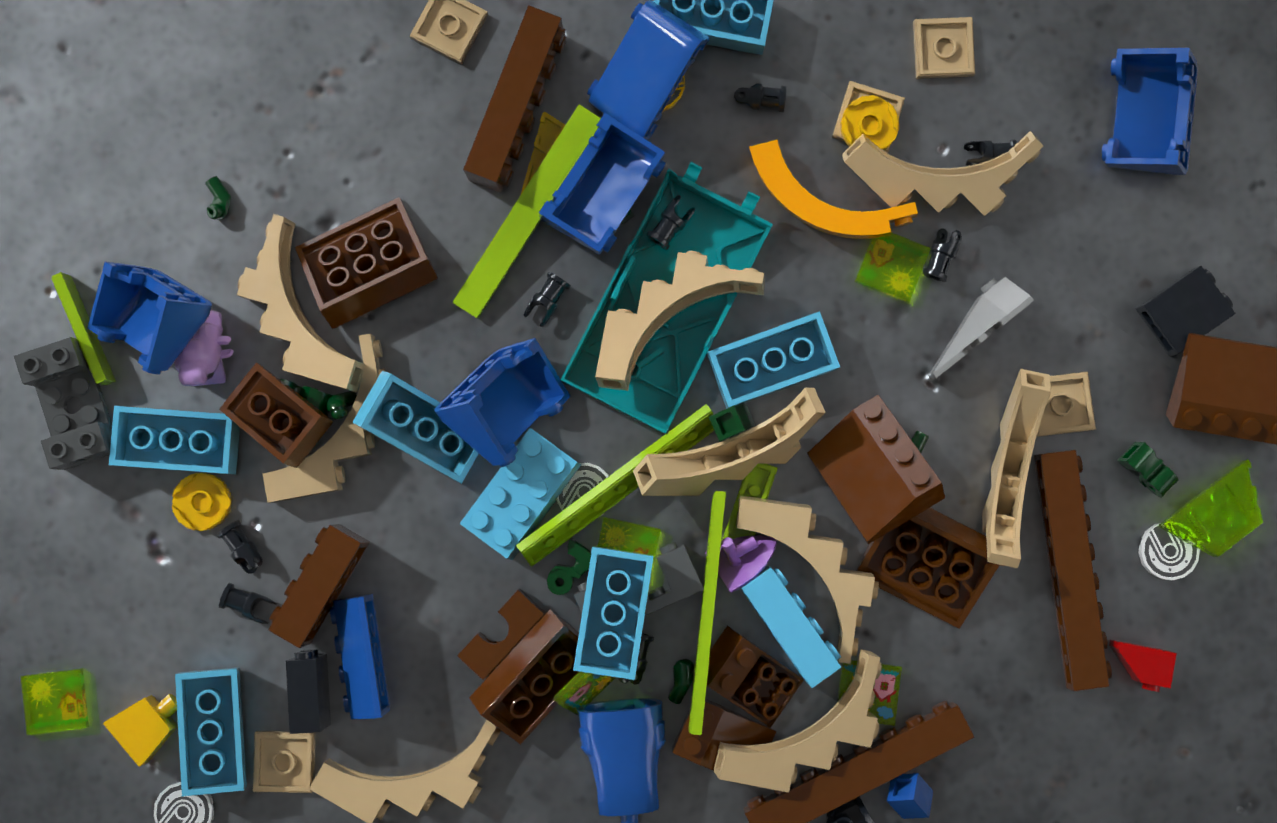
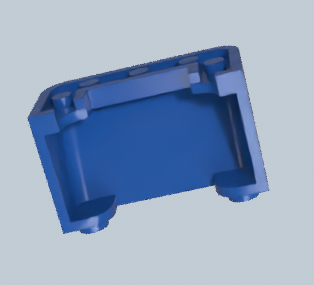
M652 0L646 1L644 5L639 3L631 15V18L634 20L602 77L599 81L595 79L587 92L590 96L589 103L603 114H608L646 140L652 137L658 127L654 122L660 120L662 117L661 113L689 66L694 63L696 55L700 50L703 51L710 37Z
M1190 48L1117 49V56L1111 62V75L1116 76V80L1119 83L1113 138L1108 140V144H1103L1102 160L1105 161L1108 167L1186 175L1189 165L1198 77L1196 58Z
M606 113L603 114L598 122V129L594 137H590L588 140L589 144L559 189L553 193L554 201H546L539 211L541 221L598 254H601L603 250L607 253L610 251L617 240L614 233L651 177L658 178L666 165V162L663 161L665 156L663 150Z
M105 262L87 328L97 334V338L101 341L115 343V340L125 341L142 353L139 356L138 363L143 366L142 369L145 372L161 374V371H166L171 367L209 317L212 303L156 269Z
M536 338L506 346L491 354L434 411L445 425L493 466L500 465V467H505L516 459L515 454L518 448L514 442L539 416L548 415L551 417L561 412L564 408L563 404L571 396Z

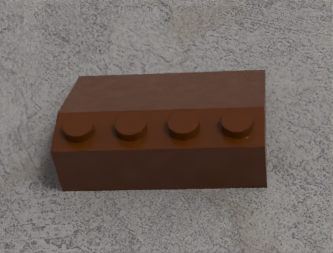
M400 197L295 247L318 308L332 329L438 279Z
M1189 333L1166 411V416L1174 428L1277 445V347Z
M879 395L853 409L807 452L809 458L867 544L945 499L941 480Z
M928 508L871 542L856 571L872 573L875 581L879 582L880 589L960 629L1000 565L987 562V539L985 535L932 508Z

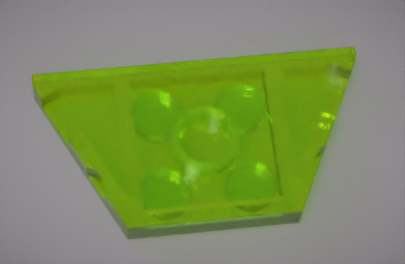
M1249 459L1241 461L1159 524L1160 528L1212 557L1221 556L1263 523L1261 510L1257 505L1258 495L1256 486H1252L1249 469L1252 466Z

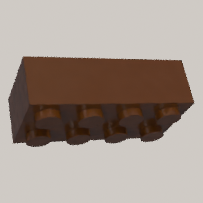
M340 524L329 525L328 528L323 527L315 539V543L318 546L313 554L308 553L300 565V569L303 570L297 581L293 579L284 593L287 599L282 607L278 605L269 618L272 624L268 630L298 648L312 643L329 614L330 607H333V601L339 597L370 541Z
M550 609L469 697L480 715L521 745L585 675V672L573 671L579 632Z

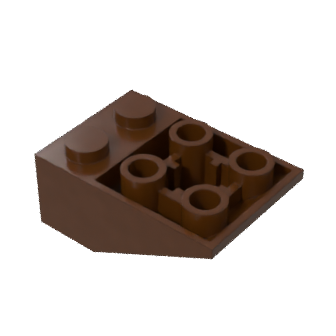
M727 625L710 649L707 686L771 728L804 679Z

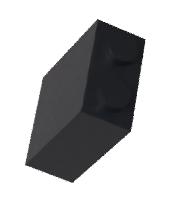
M1202 266L1192 269L1136 308L1169 356L1179 354L1185 349L1189 333L1206 335L1236 314L1232 309L1233 303L1225 293L1219 291L1215 285L1216 280L1213 274Z
M318 649L301 650L294 653L293 658L286 660L290 734L321 732L331 725L327 654H318Z

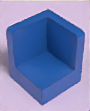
M919 773L902 774L890 780L887 802L901 818L930 817L933 790Z

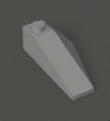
M1006 277L998 282L993 278L980 288L983 294L976 299L929 373V378L933 380L963 358L971 348L976 347L987 339L993 330L1005 325L1025 309L1034 299Z

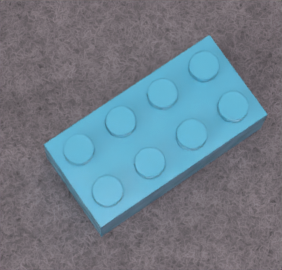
M654 0L655 3L710 37L707 45L759 55L763 54L774 0Z
M820 311L716 348L707 353L726 409L840 368Z
M385 371L380 373L352 422L461 484L479 454L439 419L434 411L440 404L439 401Z
M114 406L109 465L236 475L240 427L225 414Z
M529 428L516 446L518 448L515 454L516 459L509 465L499 469L460 522L463 527L509 560H513L519 552L516 545L534 532L581 466L580 463L532 428Z
M592 547L573 671L635 680L653 555Z
M766 566L755 579L740 589L805 682L813 688L841 668L837 661L841 656L832 643H829L828 640L823 642L820 635L824 632L816 620L811 616L807 618L802 611L806 609V606L799 596L794 592L790 594L785 586L789 582L779 568L772 569Z
M240 667L175 674L182 797L244 791L247 787Z

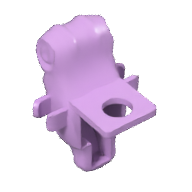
M210 311L209 317L174 361L175 368L179 373V381L183 386H200L226 382L222 359L231 357L234 351L232 349H221V345L229 344L231 338L229 336H221L223 328L222 314L220 312ZM214 372V374H213L211 377H208V378H207V375H208V374H211V373Z

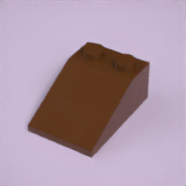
M257 362L219 409L283 464L294 468L301 464L333 423L329 417Z
M705 698L702 735L690 734L688 731L690 706L672 746V753L714 771L720 742L736 745L772 743L777 731Z

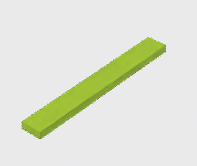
M580 104L577 106L453 300L454 304L475 318H479L540 223L539 211L546 201H554L553 193L559 189L589 144L588 140L590 137H594L598 129L597 124L601 119Z
M707 404L518 543L516 547L531 567L636 490L639 486L633 470L647 454L688 451L715 431L709 419L714 414Z
M715 491L712 495L703 583L704 590L702 593L688 730L690 734L702 735L726 492Z

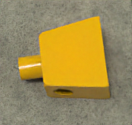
M169 694L162 701L158 702L153 695H150L103 723L139 767L148 763L178 728L177 723L171 717L177 711L176 697L173 694Z

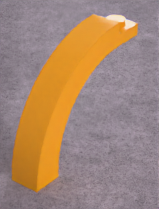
M778 139L749 146L754 165L769 193L792 216L816 230L844 238H880L891 236V223H895L896 227L913 223L912 218L918 215L915 202L866 212L850 211L829 205L810 194L794 178L782 157Z

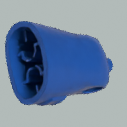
M632 698L595 702L579 707L581 748L589 758L595 778L599 815L620 816L621 823H639L638 814L659 810L657 789L660 749H662L666 741L663 702L653 698Z

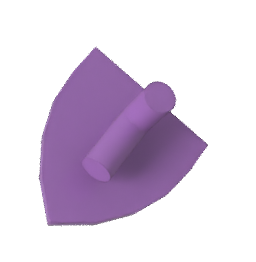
M757 535L743 536L735 539L727 537L721 541L718 574L730 593L745 586L763 571L774 554L778 540L773 537Z

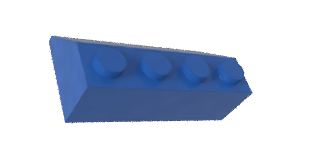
M373 594L334 600V607H330V617L332 624L337 625L338 636L334 637L336 653H341L342 665L339 666V677L341 683L346 685L347 695L343 696L344 710L346 713L350 712L351 720L382 718L390 711Z

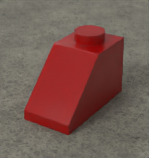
M1110 640V648L1132 680L1142 683V689L1160 692L1161 687L1171 688L1177 653Z

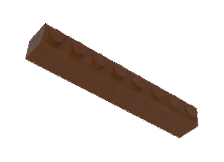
M1076 450L1034 455L1066 688L1072 691L1109 687L1108 679L1112 678V669L1109 661H1106L1104 649L1108 648L1106 633L1101 630L1100 620L1103 619L1104 614L1101 602H1097L1096 590H1099V579L1097 573H1093L1092 561L1095 560V550L1093 544L1089 543L1088 539L1091 521L1089 515L1085 514L1083 502L1087 500L1085 486L1081 485L1079 475L1083 470L1082 460L1076 454Z
M943 701L931 708L933 712L924 717L921 714L915 715L905 721L906 726L898 730L893 727L880 733V739L873 742L871 748L856 745L852 748L853 753L845 757L842 754L837 755L836 760L832 761L830 770L820 769L817 771L816 768H811L800 774L801 779L790 785L789 793L774 790L773 794L765 798L763 795H758L747 802L748 806L743 808L749 823H808L974 738V735L959 706L954 702L948 703V701Z

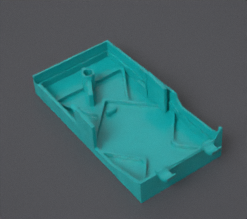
M690 162L683 177L678 176L668 168L634 239L629 244L561 378L562 383L664 435L667 433L738 293H727L704 299L680 311L664 323L651 337L638 357L632 372L628 391L601 388L598 386L595 377L608 310L627 309L637 314L643 281L663 280L668 284H672L678 252L697 251L707 255L709 267L725 265L735 270L751 268L773 225L752 214L760 196L748 191L742 205L739 206L696 184L695 182L702 167L693 162ZM677 195H680L681 199L674 208L676 215L682 219L692 207L695 208V212L683 230H678L669 242V249L665 250L652 242L646 234L648 231H653L662 219V212Z

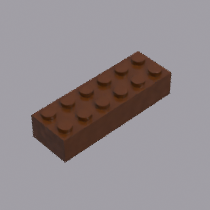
M528 5L463 168L470 182L502 193L504 186L509 187L514 175V171L511 170L514 160H520L525 144H522L524 134H530L535 122V117H533L534 109L536 106L540 107L546 93L543 90L546 79H552L556 69V64L554 63L557 53H562L566 44L567 37L564 36L566 29L563 28L561 17Z

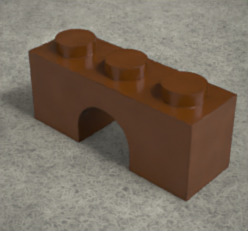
M518 589L498 611L508 622L509 632L507 637L502 641L495 642L487 639L479 632L457 655L482 680L497 668L501 660L520 643L523 636L528 631H531L546 613L521 589Z

